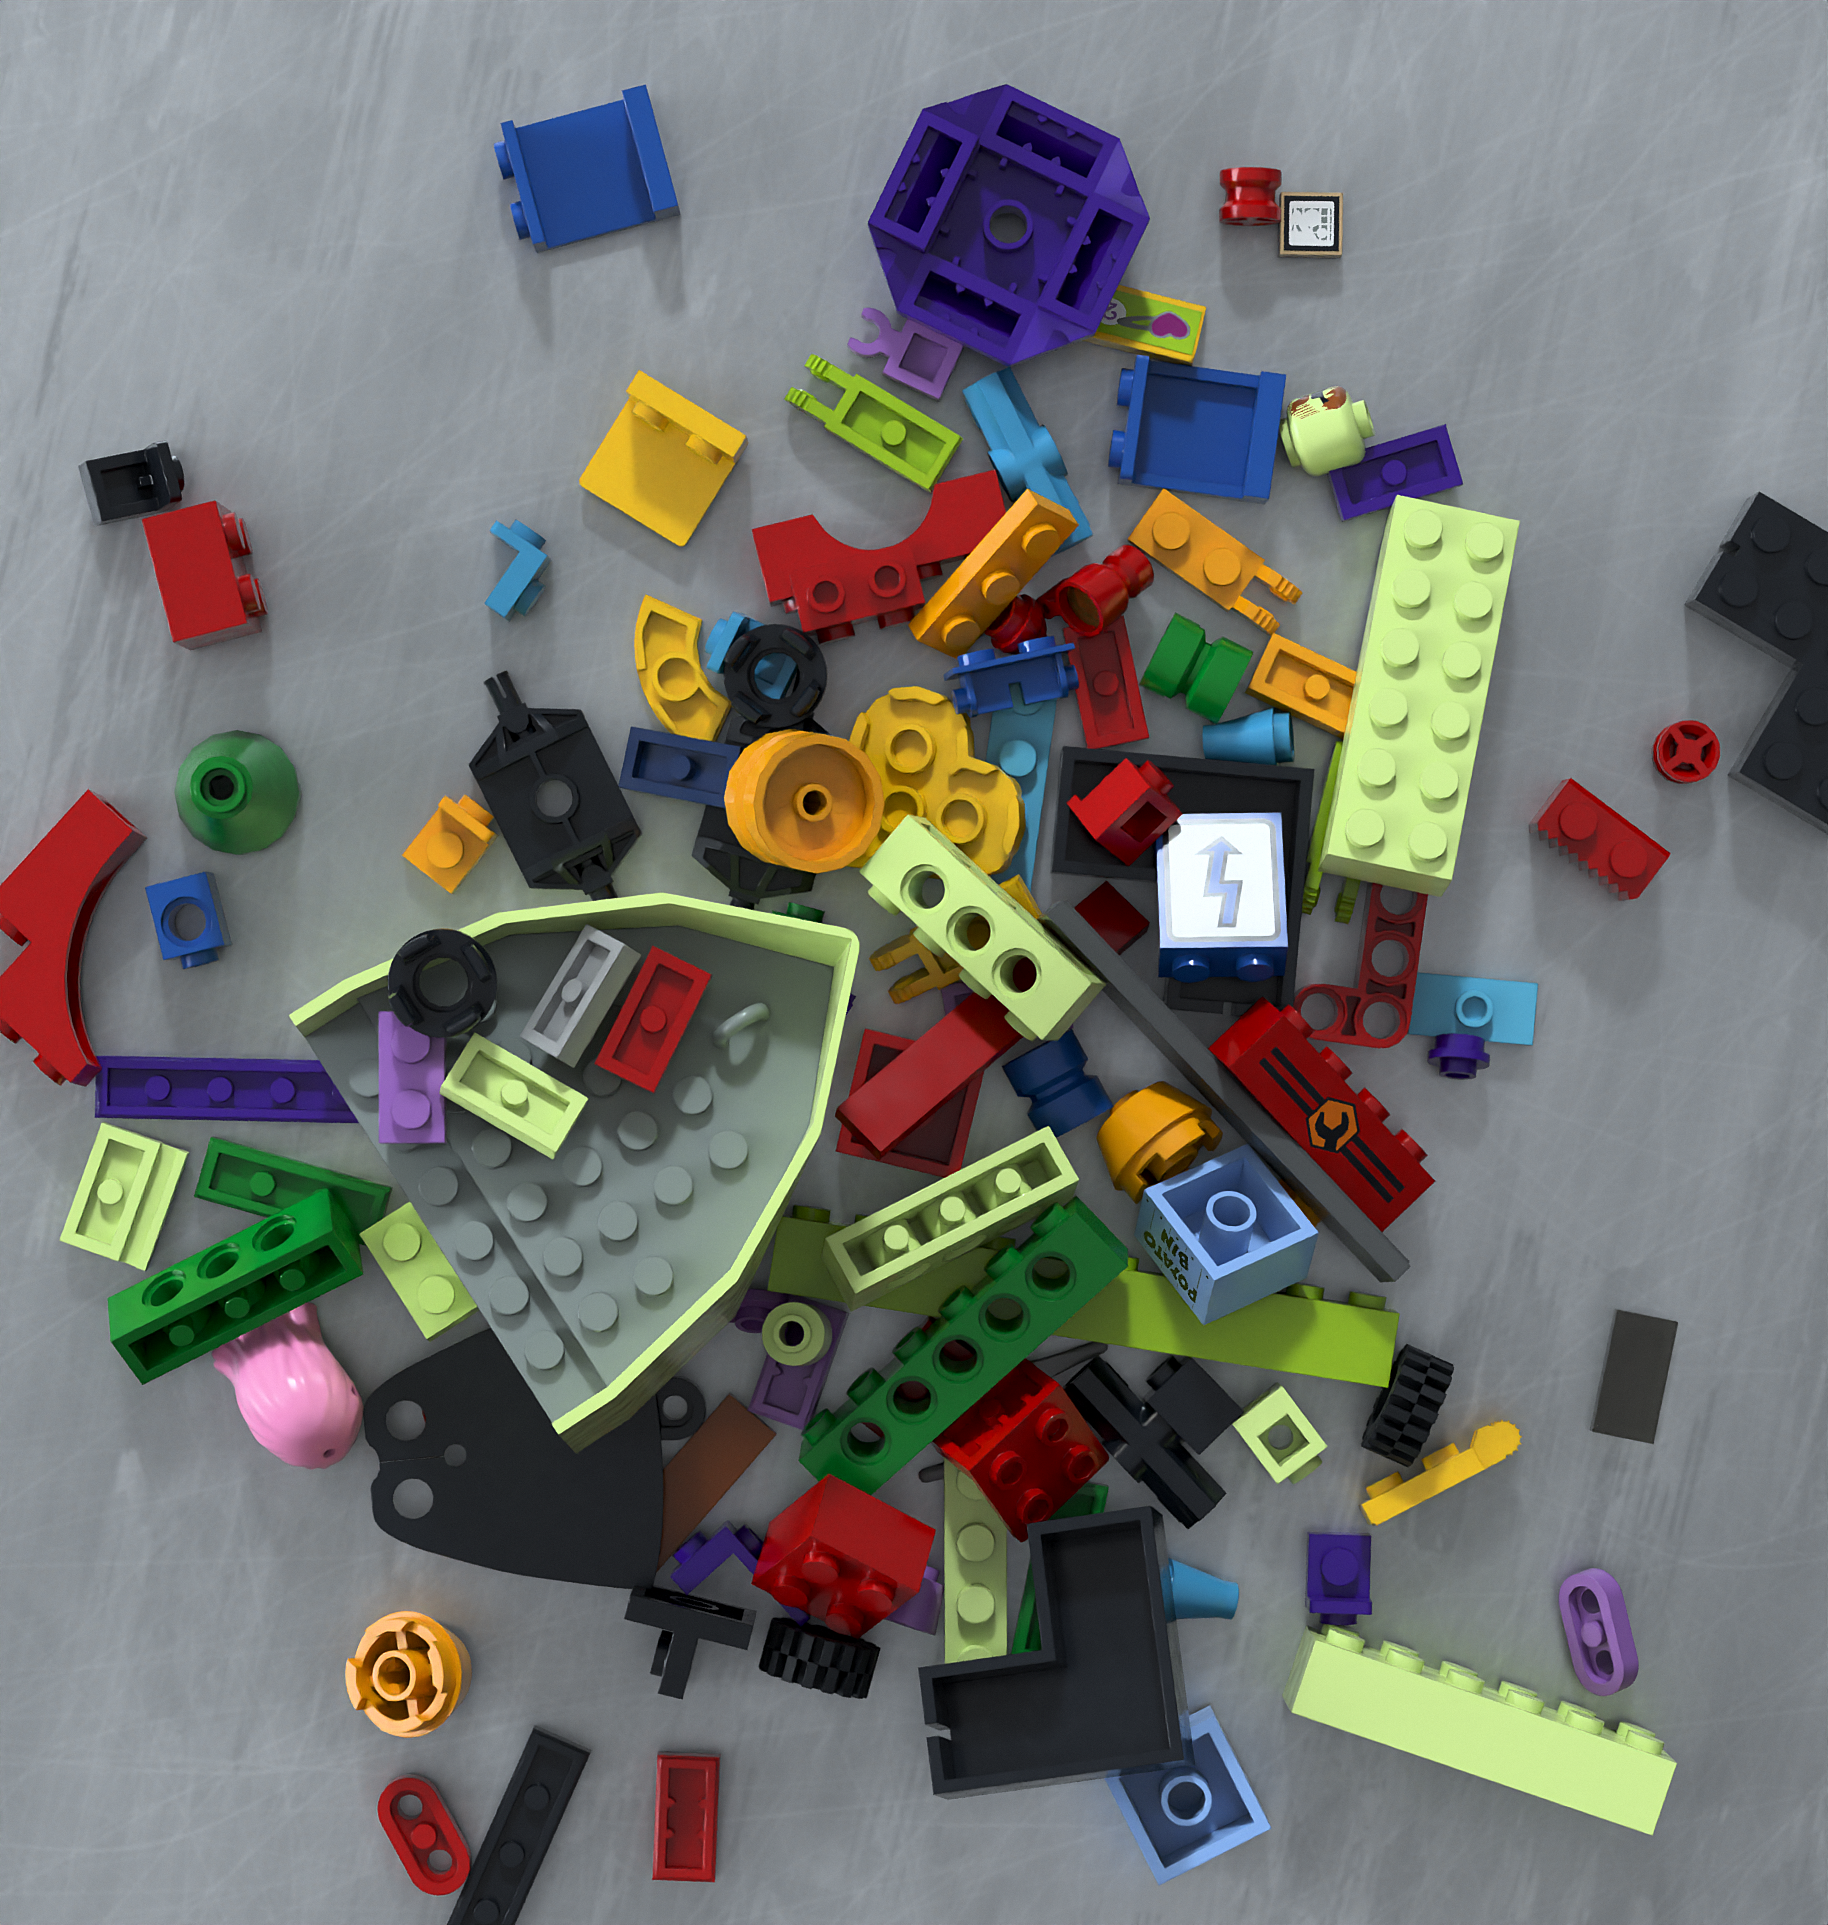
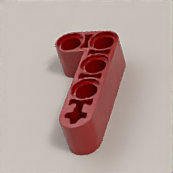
M1367 883L1353 988L1330 984H1308L1294 993L1293 1008L1300 1015L1303 1002L1308 996L1315 993L1325 995L1331 1000L1334 1007V1016L1329 1025L1320 1030L1313 1029L1315 1032L1309 1039L1371 1048H1390L1400 1043L1407 1035L1411 1022L1428 894L1412 891L1413 900L1411 906L1406 912L1396 915L1388 912L1382 905L1380 893L1384 885ZM1384 940L1395 942L1404 953L1402 968L1391 977L1381 975L1372 964L1373 950ZM1376 1002L1387 1004L1395 1014L1396 1023L1394 1029L1383 1038L1372 1037L1366 1032L1363 1025L1365 1011Z

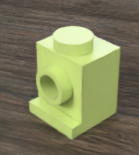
M1278 1382L1243 1407L1242 1410L1244 1412L1232 1423L1233 1427L1277 1484L1287 1477L1292 1484H1295L1312 1473L1323 1462L1317 1454L1328 1446ZM1277 1425H1285L1291 1431L1290 1442L1281 1448L1272 1446L1268 1439L1270 1430Z

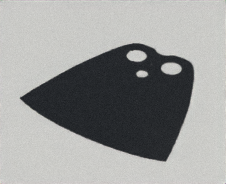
M489 1328L402 1370L385 1381L368 1397L363 1412L365 1438L369 1446L375 1449L378 1454L379 1462H383L379 1463L378 1476L373 1480L370 1487L372 1512L377 1525L388 1535L424 1551L501 1572L623 1589H633L634 1586L646 1588V1590L653 1589L663 1528V1458L655 1394L630 1419L578 1453H575L558 1435L551 1424L550 1418L492 1328ZM400 1401H412L418 1404L426 1417L423 1432L417 1438L409 1441L393 1437L386 1426V1414L390 1407ZM453 1444L461 1445L467 1454L464 1463L457 1467L450 1466L444 1457H440L444 1456L447 1447ZM408 1479H419L430 1487L433 1494V1505L423 1517L416 1519L406 1518L395 1509L393 1495L401 1482Z

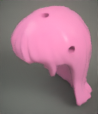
M307 1302L212 1351L211 1355L213 1359H216L214 1367L221 1374H224L235 1387L239 1409L251 1433L261 1445L282 1461L292 1466L305 1467L310 1470L316 1468L327 1469L330 1465L341 1461L351 1450L362 1424L364 1412L362 1397L350 1376L326 1346L322 1338L316 1305Z

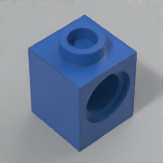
M202 872L145 887L163 960L172 961L180 959L183 969L219 961L217 949L231 946L232 942L214 873ZM194 904L203 911L206 925L203 933L198 938L188 941L178 934L175 927V919L177 913L184 906Z

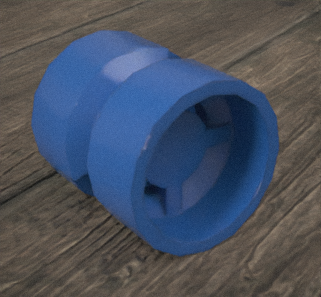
M1072 1029L1066 1031L1058 1041L1048 1040L1001 1066L1016 1095L1031 1099L1032 1104L1027 1115L1036 1132L1049 1126L1056 1138L1113 1107L1098 1076L1084 1073L1083 1068L1088 1061V1057Z

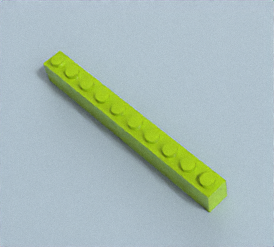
M794 1204L792 1215L783 1214L777 1226L767 1291L846 1303L821 1256L825 1238L851 1224L829 1221L831 1213L829 1209ZM856 1214L854 1223L870 1215ZM1000 1236L864 1306L940 1318L942 1315L938 1312V1309L945 1299L962 1285L971 1290L988 1275L984 1271V1267L989 1260L1006 1245L1012 1244L1015 1247L1016 1239ZM1049 1256L1040 1259L1034 1265V1269L1042 1277L1055 1279L1064 1275L1068 1270V1266L1062 1259ZM1128 1256V1267L1052 1334L1060 1337L1388 1388L1400 1313L1393 1309L1385 1308L1387 1297L1349 1291L1348 1302L1323 1299L1325 1287L1295 1283L1287 1287L1286 1293L1277 1291L1203 1326L1163 1273L1138 1270L1140 1258ZM1009 1298L997 1299L988 1306L989 1312L1001 1320L1013 1319L1022 1311L1020 1305Z

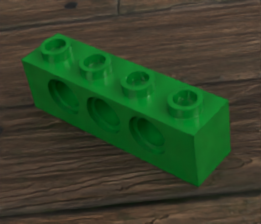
M325 1188L107 1298L110 1341L140 1383L144 1385L363 1275L358 1232L329 1189Z

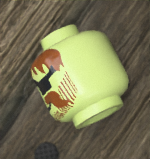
M1333 386L1293 399L1287 407V418L1280 419L1279 425L1283 444L1292 467L1302 465L1303 469L1311 476H1321L1329 473L1331 470L1350 465L1353 466L1361 462L1366 452L1364 439L1375 436L1374 426L1365 400L1353 403L1349 393L1340 386Z

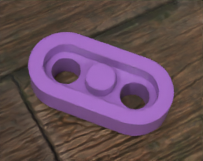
M1590 1568L1568 1577L1561 1585L1559 1591V1606L1574 1670L1579 1681L1588 1691L1598 1696H1609L1628 1688L1637 1677L1639 1662L1623 1593L1619 1584L1609 1573L1598 1568Z

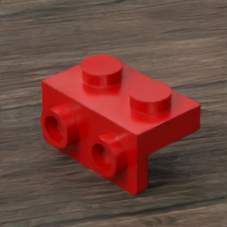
M901 543L791 571L789 575L803 633H806L808 636L817 635L819 645L854 637L853 625L873 620L878 621L880 630L908 624L915 617L914 610L922 609L925 606V599L912 547L909 543Z

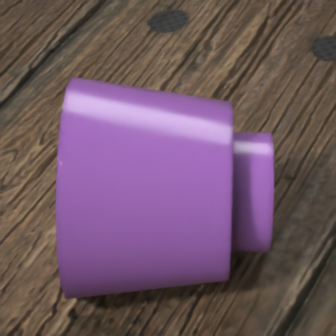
M926 1566L919 1593L887 1616L885 1620L936 1636L944 1593V1585L937 1583L940 1571Z

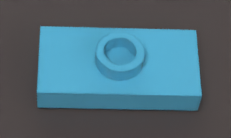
M1417 972L1411 1022L1407 1034L1434 1037L1450 1033L1468 1034L1481 1037L1488 1042L1533 1046L1538 983Z

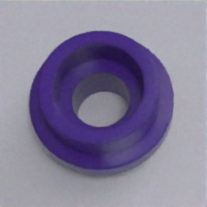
M1455 1033L1440 1034L1435 1036L1434 1049L1428 1051L1427 1062L1430 1065L1439 1067V1076L1468 1080L1476 1078L1477 1070L1490 1066V1055L1484 1052L1485 1040L1481 1037Z

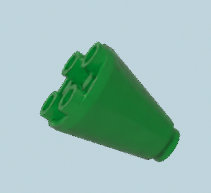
M234 730L214 734L192 748L179 768L174 794L179 817L195 839L215 851L245 855L261 851L283 837L296 817L302 791L298 782L296 768L282 748L260 734ZM223 776H227L233 782V793L226 800H217L214 798L215 793L211 782L212 780H220Z

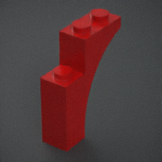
M89 789L0 885V929L20 946H23L28 940L31 942L0 976V1032L15 1044L21 1038L30 1044L39 1053L33 1060L34 1064L60 1086L68 1080L70 1083L86 1087L102 1070V1066L92 1048L82 1012L80 990L82 957L93 916L104 893L119 870L147 839L109 801Z

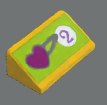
M1119 285L1095 335L1082 341L1136 355L1149 356V358L1168 363L1192 366L1206 307Z

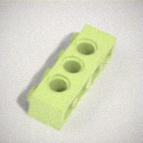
M907 815L859 871L873 884L868 893L880 906L895 916L900 911L907 915L918 926L913 932L918 941L939 957H943L947 952L964 968L959 973L961 980L984 999H988L991 994L994 995L1009 1009V1012L1004 1016L1006 1021L1018 1033L1032 1042L1037 1036L1041 1040L1058 1041L1107 984L925 817ZM937 874L943 880L945 893L942 901L937 906L930 908L923 900L922 887L929 876ZM982 915L990 925L991 934L987 944L983 948L976 950L969 943L967 930L970 922L975 917ZM1028 957L1036 967L1037 976L1034 985L1029 990L1022 992L1013 981V969L1019 960Z
M1047 1126L826 1237L821 1258L849 1310L852 1312L1037 1218L1051 1204L1058 1202L1060 1205L1069 1202L1073 1198L1079 1178L1051 1128Z

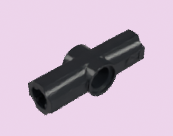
M1097 1355L1073 1375L1062 1388L1079 1413L1104 1439L1101 1442L1115 1460L1137 1483L1143 1481L1177 1521L1189 1529L1214 1509L1227 1493L1182 1445L1185 1442L1183 1438L1147 1401L1143 1403L1128 1387L1129 1385L1107 1361L1105 1362Z

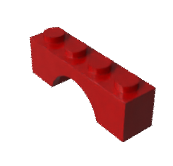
M996 469L934 484L931 505L924 521L913 534L898 543H909L911 545L920 582L943 576L941 565L966 559L1006 514ZM813 514L752 529L770 605L773 607L783 604L785 614L798 612L789 578L791 571L873 551L854 548L839 542L824 530Z

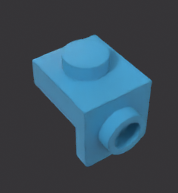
M516 519L509 529L496 520L489 530L496 538L517 551L518 555L484 603L509 622L516 612L525 617L534 607L546 587L538 580L552 561L548 555L540 551L546 540Z
M732 612L728 621L720 618L714 626L705 646V652L711 655L706 668L717 674H724V659L733 643L743 634L766 624L739 612ZM772 653L765 656L755 669V682L758 689L772 699L785 698L797 673L798 665L790 656L783 653Z

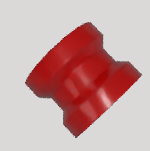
M1239 167L1220 171L1219 184L1226 191V203L1219 209L1220 223L1233 226H1268L1281 223V208L1275 203V191L1282 185L1281 170L1263 167Z
M1695 720L1680 721L1664 728L1655 737L1651 748L1652 762L1656 771L1665 780L1675 784H1690L1708 777L1716 768L1720 758V743L1715 733L1706 724Z

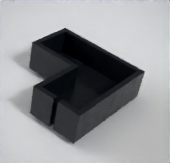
M1759 491L1747 498L1719 547L1727 552L1723 551L1712 557L1684 605L1791 668L1728 773V776L1828 835V532ZM1738 549L1735 556L1729 554L1730 552Z
M1063 746L1060 755L1050 874L1157 883V867L1154 866L1153 844L1128 866L1097 842L1067 805V802L1075 794L1083 800L1125 758L1129 759L1138 768L1147 760L1157 766L1174 785L1167 795L1183 814L1281 813L1288 934L1285 975L1272 976L1267 980L1258 982L1244 981L1238 977H1208L1200 982L1187 983L1178 981L1174 977H1165L1163 1002L1171 1010L1223 1014L1224 1002H1231V1015L1242 1016L1262 996L1280 1012L1288 1004L1293 1007L1315 769Z
M1144 1506L1027 1524L1042 1650L918 1667L925 1725L939 1731L950 1729L951 1740L941 1736L926 1737L933 1795L951 1800L1195 1766L1163 1515L1152 1506Z

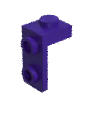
M729 1520L708 1538L699 1530L672 1555L679 1565L672 1570L670 1577L688 1595L733 1553L754 1575L763 1541L747 1524H744L737 1530ZM780 1604L800 1627L811 1618L810 1614L796 1607Z

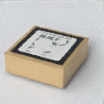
M1281 192L1279 195L1281 223H1279L1278 257L1341 258L1343 193Z

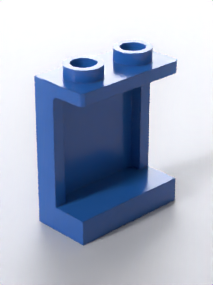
M1137 354L1134 368H1122L1116 405L1128 407L1125 431L1113 430L1108 467L1119 468L1117 484L1156 490L1164 488L1171 492L1265 505L1270 496L1286 374L1261 371L1260 375L1152 361L1149 360V356Z

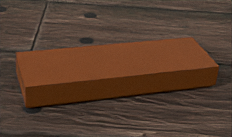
M729 1393L663 1469V1528L656 1573L777 1434L755 1413L747 1411L748 1407L732 1393Z

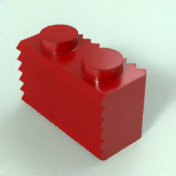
M1572 778L1562 780L1528 825L1529 833L1538 832L1539 841L1548 840L1549 849L1558 847L1559 856L1568 855L1569 863L1578 862L1579 871L1588 870L1589 878L1598 877L1599 886L1608 885L1609 893L1617 892L1619 901L1637 899L1671 854Z

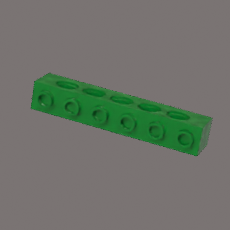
M1074 1196L1063 1207L1058 1202L1051 1204L1034 1220L1030 1226L1034 1233L1017 1249L1012 1244L1006 1245L989 1260L984 1267V1271L988 1275L971 1290L962 1285L945 1299L938 1309L942 1316L929 1328L923 1331L917 1326L909 1331L893 1348L892 1354L895 1358L879 1372L873 1367L866 1370L848 1388L846 1394L850 1398L834 1413L826 1408L809 1421L801 1432L804 1440L801 1443L798 1461L818 1481L831 1474L872 1495L1128 1267V1248L1077 1196ZM1053 1256L1062 1259L1067 1264L1068 1270L1061 1277L1048 1279L1039 1275L1034 1269V1265L1044 1257ZM1009 1298L1016 1301L1022 1308V1311L1013 1319L1001 1320L989 1312L988 1306L997 1299ZM952 1340H964L974 1347L976 1353L967 1360L956 1361L947 1357L942 1347ZM917 1381L925 1385L930 1394L921 1401L911 1402L903 1399L896 1391V1388L904 1382ZM861 1422H871L879 1426L884 1435L877 1441L863 1442L852 1434L851 1428Z

